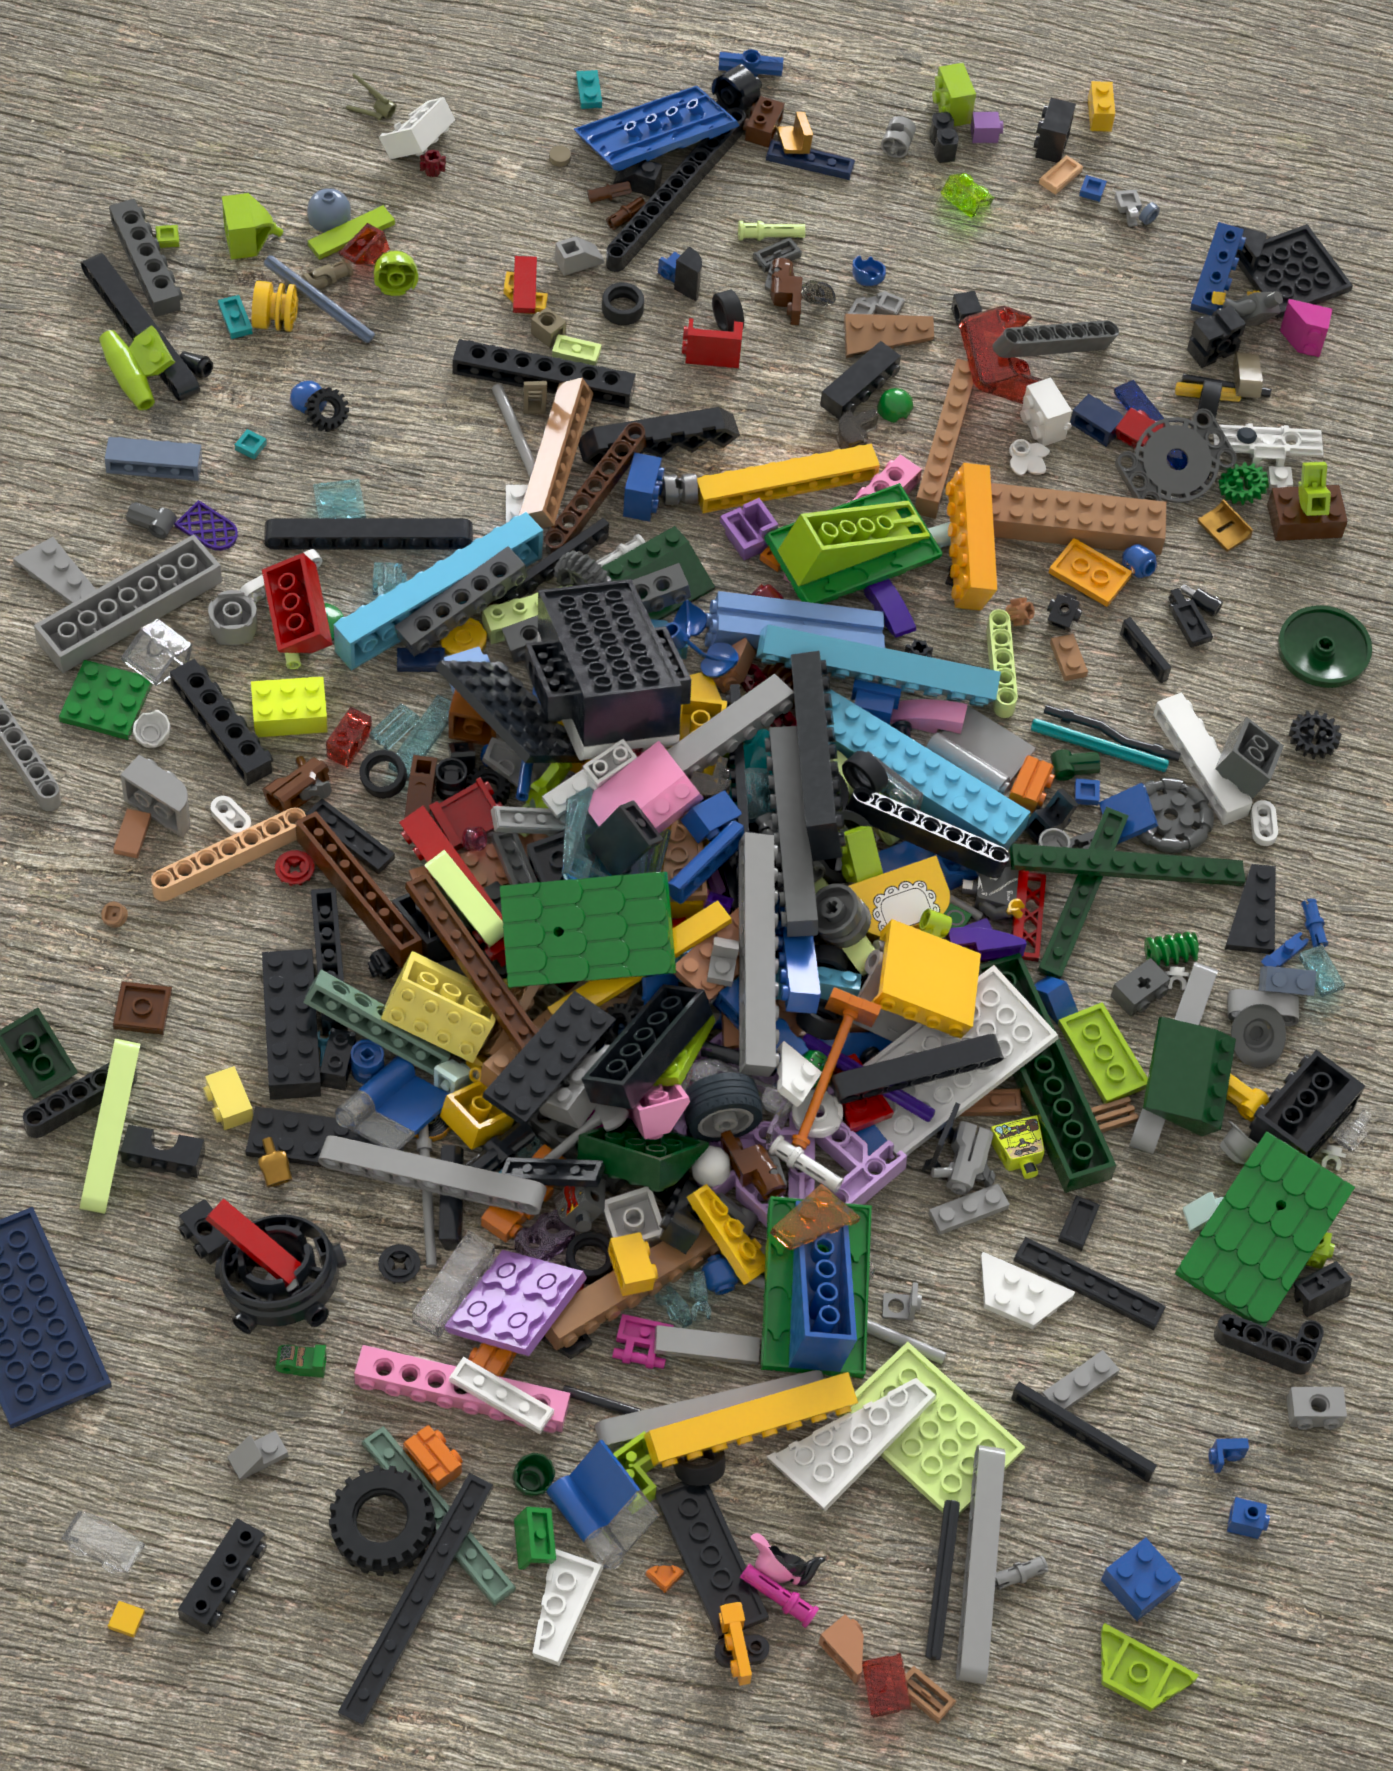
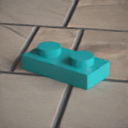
M598 70L576 71L581 109L602 108Z
M240 295L219 299L218 307L230 338L234 339L253 334L252 326Z

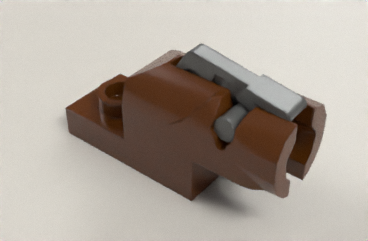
M776 258L770 265L765 289L770 292L775 306L787 307V315L791 316L790 325H799L803 277L794 275L792 261L786 258Z
M731 1130L721 1133V1148L728 1154L730 1165L742 1187L753 1184L765 1201H769L771 1196L781 1197L785 1194L787 1183L777 1156H770L761 1144L743 1149L740 1139L738 1137L735 1138Z

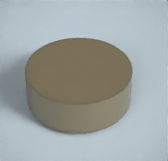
M562 145L552 147L549 152L550 163L557 167L568 165L571 161V151L569 148Z

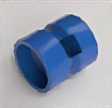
M369 1039L358 1041L351 1050L352 1076L357 1082L365 1084L384 1067V1051L382 1046Z

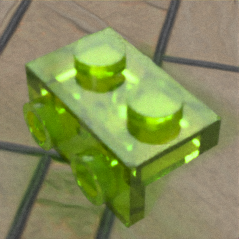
M967 173L949 175L940 192L942 196L969 217H974L979 207L991 205L994 197L989 194V190L975 183L973 178Z

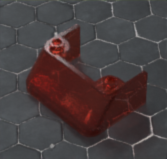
M999 306L967 316L959 324L972 379L980 391L1023 404L1027 385L1044 380L1031 376L1029 365L1025 360L1016 357L1002 358L993 350V343L1006 328L1023 327L1032 318L1031 314L1007 306Z

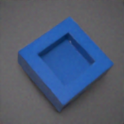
M1086 175L1079 196L1100 202L1107 181Z
M1076 778L1074 800L1078 804L1098 806L1100 801V780Z

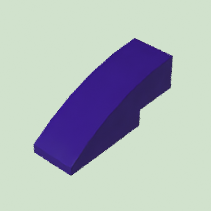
M890 579L869 585L864 589V595L873 604L874 611L883 612L884 625L895 638L916 631V625Z
M978 927L951 928L947 936H945V940L980 953V962L993 961L1018 953L1024 956L1027 945L1025 939L1015 935Z

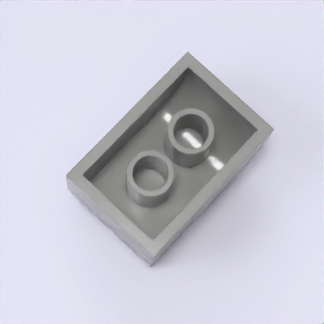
M138 755L121 773L124 801L139 811L151 813L153 820L183 837L189 830L191 822L188 793L185 785L175 774L158 767L152 759H146Z

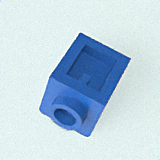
M676 252L667 259L662 256L658 263V273L673 283L675 281L676 260L680 256Z
M1248 1438L1215 1440L1208 1452L1209 1463L1214 1465V1473L1221 1472L1224 1466V1458L1227 1461H1238L1245 1457L1249 1449Z

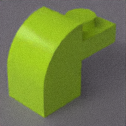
M1326 462L1302 463L1301 482L1298 483L1301 508L1307 516L1329 515L1331 492L1326 487Z

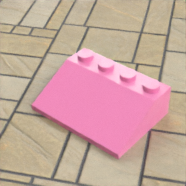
M657 741L583 799L581 803L597 825L600 826L620 805L634 800L656 830L661 833L704 798L661 742Z

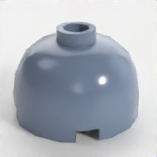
M325 188L317 191L308 202L307 216L309 223L314 229L325 233L350 221L351 206L348 198L336 189Z

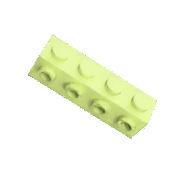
M538 593L520 599L515 598L498 605L492 604L482 611V623L491 644L505 641L502 628L538 615Z

